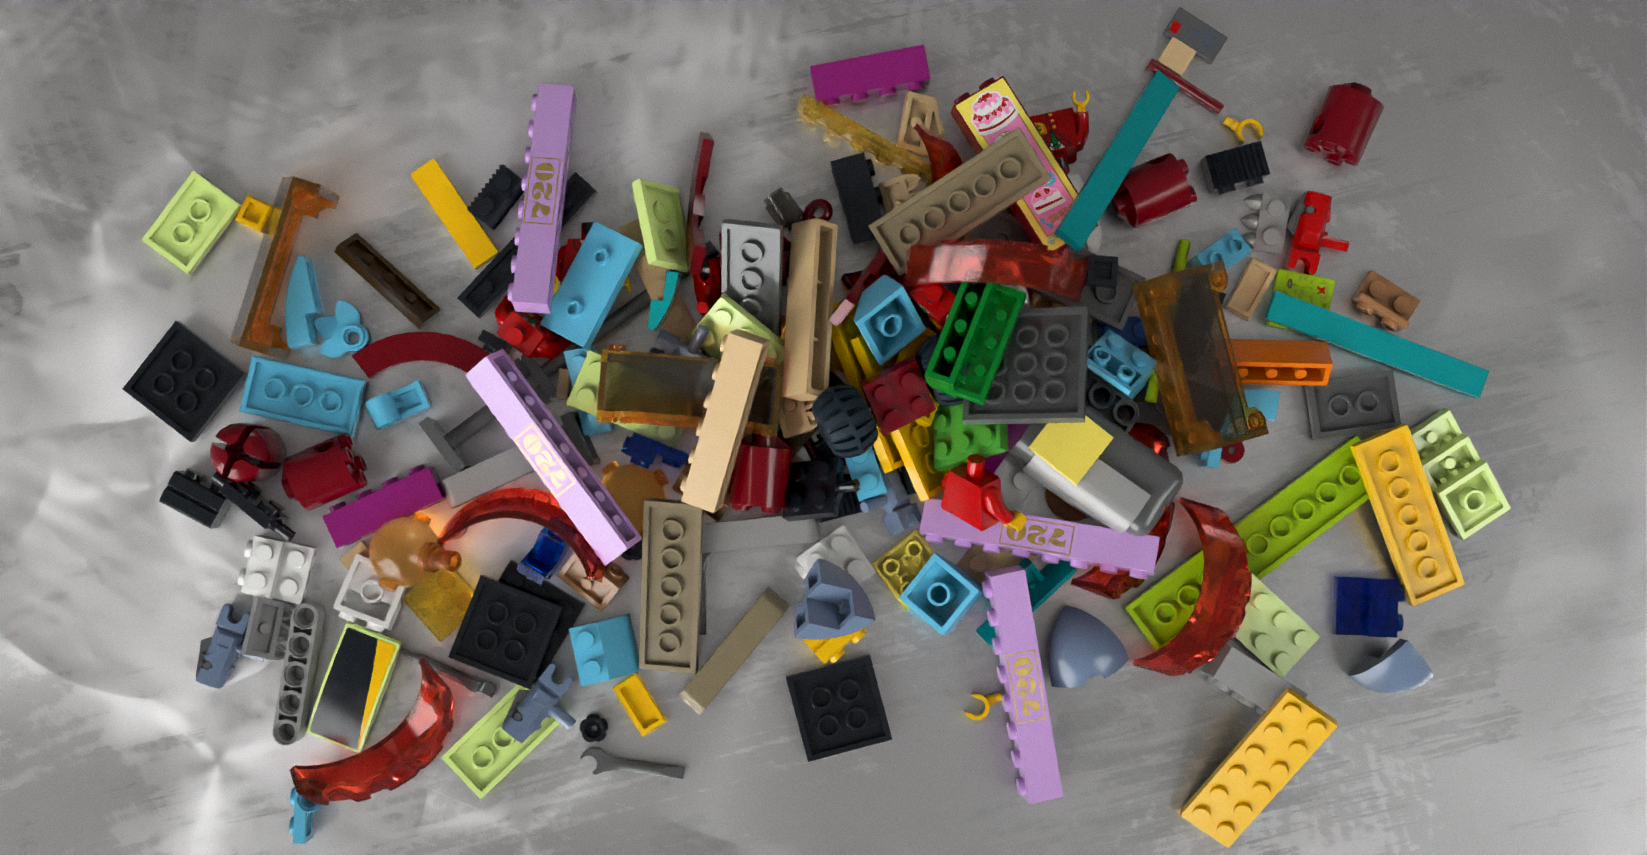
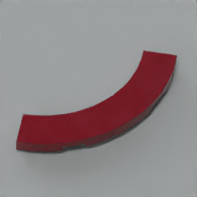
M700 132L687 214L686 261L689 274L694 275L701 274L706 252L704 230L700 229L699 226L704 218L705 195L702 193L708 178L714 146L712 136L704 132Z
M882 248L871 259L830 316L828 321L835 326L841 324L856 305L868 283L888 260Z
M408 332L380 339L353 354L352 357L367 377L372 379L391 367L412 361L445 363L468 373L491 353L467 340L437 332Z

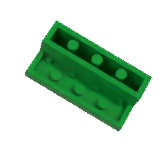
M968 266L924 375L926 382L935 390L949 394L955 399L960 397L984 405L1023 308L1026 293L998 284L997 275ZM951 341H963L958 357L955 349L948 347ZM943 355L947 365H954L950 377L938 374L942 366L940 362ZM970 363L969 370L967 374L963 377L962 375L966 367V364Z

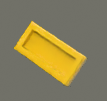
M638 672L633 673L612 687L642 737L668 721Z

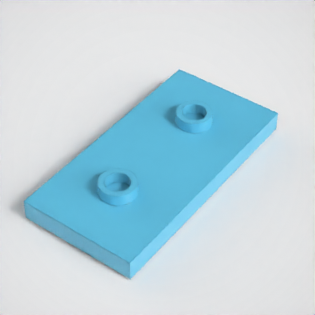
M594 221L552 300L551 314H545L540 325L589 350L643 245Z
M252 355L239 412L337 434L348 433L350 437H355L367 381Z

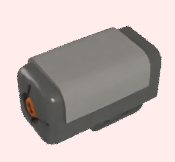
M1087 369L1085 415L1114 438L1080 482L1075 486L1028 449L1029 445L1047 423H1030L1008 455L1022 464L1020 470L1101 527L1113 529L1119 534L1126 531L1133 536L1146 535L1153 530L1164 514L1165 507L1168 508L1181 489L1183 474L1175 465L1128 434L1139 417L1137 404ZM1095 390H1100L1105 394V404H1098L1094 401L1093 392ZM1119 407L1128 409L1130 412L1129 421H1122L1118 418L1117 410Z

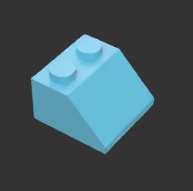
M884 274L861 293L854 322L876 361L882 365L924 332L926 328L903 285Z
M934 553L899 598L944 636L954 631L983 595V588L965 570L941 555Z
M630 613L569 628L581 686L611 680L642 670L639 669V654Z

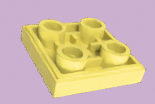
M1085 415V423H1047L1029 445L1028 449L1076 486L1114 437Z
M914 529L873 561L871 565L907 610L910 607L899 597L935 552L917 529Z

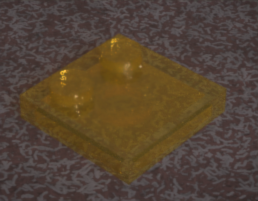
M445 560L403 597L402 600L432 634L442 642L461 625L475 590L448 560Z

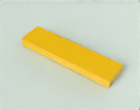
M434 158L410 174L476 270L500 253L475 216L467 210L466 203Z

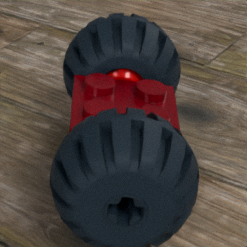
M941 333L933 335L924 341L917 350L915 358L911 356L859 382L867 404L854 386L844 384L831 386L816 398L812 405L814 418L826 443L837 457L852 458L860 456L874 445L878 438V429L885 436L935 411L936 408L930 394L940 405L955 406L963 404V398L957 397L955 399L949 394L939 392L940 390H935L925 380L926 369ZM951 341L948 347L955 349L957 357L963 341ZM943 355L940 362L942 366L938 374L950 377L954 365H947ZM970 363L966 364V367L962 375L963 377L969 371Z

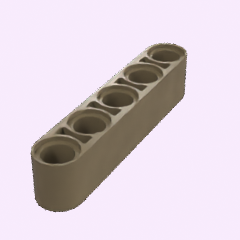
M768 586L678 697L701 715L790 607V604Z

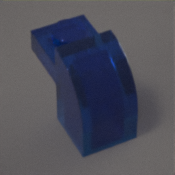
M552 518L540 531L533 548L521 560L516 571L526 576L529 580L542 585L546 579H550L561 564L577 532Z

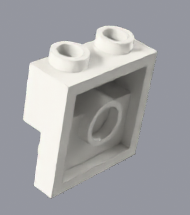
M841 525L796 557L799 563L795 565V568L804 580L818 558L839 566L850 574L858 584L876 573L844 525Z
M264 535L254 536L253 540L247 542L245 548V557H249L247 569L243 568L238 577V585L242 586L241 593L267 599L274 598L296 604L305 603L317 548Z
M356 554L333 608L340 611L338 617L355 623L357 618L367 622L366 628L381 634L384 629L391 631L401 609V601L412 575Z

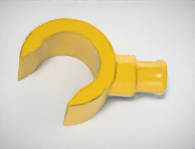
M1226 116L1223 121L1224 125L1230 127L1229 129L1234 131L1235 140L1239 145L1244 143L1243 126H1251L1255 130L1257 140H1260L1263 136V127L1255 119H1246L1241 122Z
M1000 691L986 696L977 692L970 693L973 697L984 702V709L979 714H972L965 710L964 712L972 720L985 718L989 713L990 706L995 705L998 701H1002Z

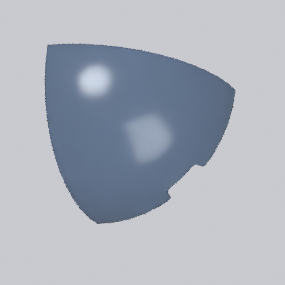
M818 558L803 582V585L806 587L804 601L797 603L795 638L829 639L841 637L859 631L874 622L875 616L872 605L857 581L839 566Z
M1071 606L1064 607L1056 622L1050 644L1049 675L1052 687L1073 688L1085 686L1088 678L1099 674L1107 678L1126 664L1129 660L1128 654L1119 638L1109 627L1083 610Z
M1401 638L1380 658L1368 655L1348 674L1355 682L1367 689L1390 694L1414 690L1434 677L1431 668L1408 640Z

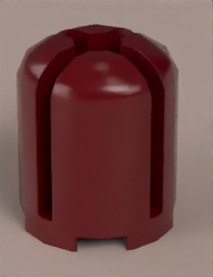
M230 424L216 434V437L225 443L212 442L210 447L211 462L215 470L222 476H229V480L235 482L264 481L275 476L283 467V462L286 458L280 434L272 428L260 424Z

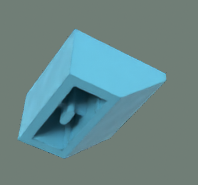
M1109 329L1088 350L1087 369L1132 400L1144 388L1158 361Z

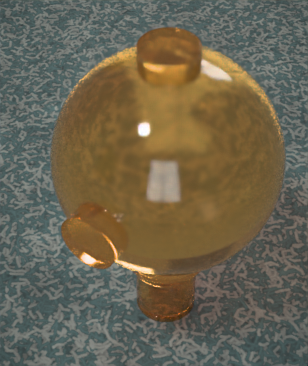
M613 461L601 469L605 475L601 482L643 538L645 498L666 499L664 486L669 481L661 469L653 472L641 465L625 464L619 466L616 461Z
M415 512L413 518L400 517L383 524L374 534L369 548L371 565L376 574L381 578L379 586L390 592H395L397 587H412L421 584L439 570L456 572L461 566V555L459 552L443 548L436 533L429 526L431 519L419 512Z

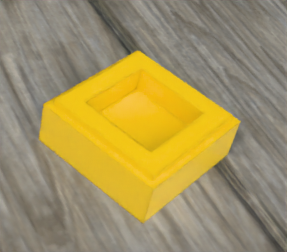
M247 194L235 220L264 234L276 208Z

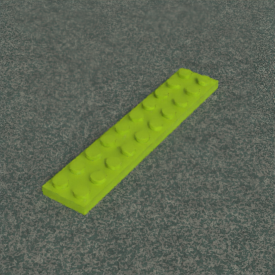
M1357 435L1352 436L1123 607L1159 655L1211 617L1197 602L1235 560L1240 561L1261 580L1369 499L1350 445L1361 441Z

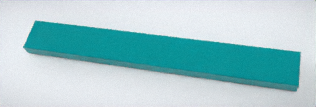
M1159 70L1148 81L1054 232L1056 236L1075 251H1079L1087 241L1180 89L1177 84Z
M1279 291L1273 292L1264 319L1316 339L1327 341V343L1473 398H1480L1489 371Z

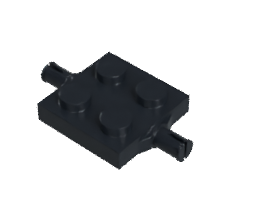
M839 457L791 463L790 477L786 490V508H783L782 518L790 522L838 517L839 505L845 492H858L860 489L858 487L860 486L859 480L844 481V461Z
M218 472L214 473L211 480L222 487L219 492L260 526L278 533L287 542L294 538L296 532L285 525L289 519L283 514L285 509L276 501H268L260 495L262 490L252 482H235L229 480L227 476L220 475Z

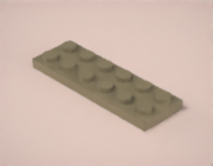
M1017 128L870 224L869 228L897 274L903 276L1046 184L1052 178L1021 128Z
M645 498L639 669L696 674L699 658L704 510L681 502V500Z

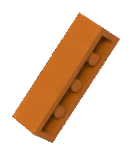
M1211 338L1206 359L1211 383L1327 386L1333 366L1327 341Z

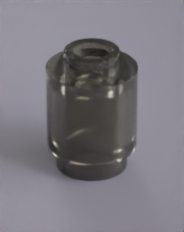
M783 188L777 189L764 200V203L767 205L765 209L776 224L783 225V231L788 229L789 232H792V224L801 222V218L805 215L791 194L785 192Z

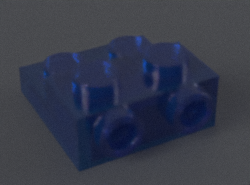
M636 432L633 433L632 437H626L621 449L622 453L631 456V463L648 469L650 465L658 466L661 456H663L662 463L680 469L681 465L688 464L690 455Z
M1334 576L1333 634L1397 638L1398 631H1402L1404 625L1402 614H1398V602H1403L1404 587L1399 585V579Z

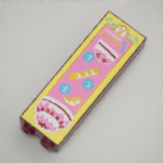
M1002 76L997 80L992 77L983 82L978 87L980 90L972 95L967 92L955 99V105H953L950 114L976 155L1017 128H1021L1052 180L1011 205L1010 209L1043 261H1046L1069 247L1054 232L1077 197L1078 192L1005 77Z

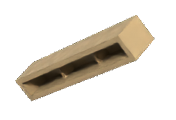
M819 218L793 223L791 233L781 396L802 402L816 400L829 385L832 323L828 320L833 313L838 225Z
M735 329L723 337L720 345V352H723L720 363L716 364L712 373V380L715 381L713 390L708 392L704 402V408L707 409L705 418L700 420L696 430V436H699L696 447L692 448L688 463L691 464L689 474L684 476L680 490L683 491L681 502L712 513L723 507L771 340L740 329Z

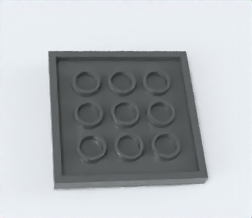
M1088 306L1022 309L985 404L981 405L963 399L962 421L964 425L1085 423L1089 333Z

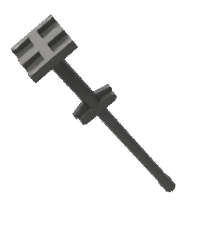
M710 240L705 243L706 252L704 260L713 259V257L719 255L718 250ZM671 270V272H678L680 274V281L690 275L689 272ZM646 289L604 320L592 345H595L651 303ZM574 342L566 347L556 358L550 359L542 366L534 358H528L524 355L521 356V360L519 357L514 360L521 374L541 401L547 405L552 402L550 398H556L557 388L549 378L557 373L559 368L567 365L564 355L565 350L581 347ZM486 404L448 433L445 432L437 420L430 417L425 418L419 425L453 471L461 472L472 466L457 447L497 418L491 413Z

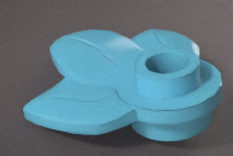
M338 300L335 307V316H324L314 320L318 333L325 339L319 350L325 356L331 358L341 357L348 351L357 352L368 344L369 333L360 324L358 310L350 303ZM354 332H357L359 334V340L353 343L351 341V335Z

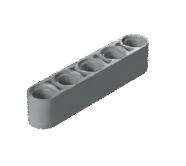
M561 425L560 427L563 429V431H564V432L566 433V435L569 437V435H568V433H567V431H566L564 425ZM515 446L440 481L439 484L450 508L453 509L533 473L535 470L525 459L520 449Z
M781 515L704 523L702 553L820 541L818 519L788 522Z
M315 601L297 605L291 616L273 725L274 740L283 746L301 740L307 731L326 617L324 607ZM306 608H310L314 613V619L311 623L307 622L304 618V610ZM301 637H305L309 641L307 652L303 651L299 646ZM297 665L301 666L305 672L303 680L295 677L294 669ZM292 694L296 695L300 700L298 709L290 705L289 698ZM287 723L294 727V737H289L285 733V725Z

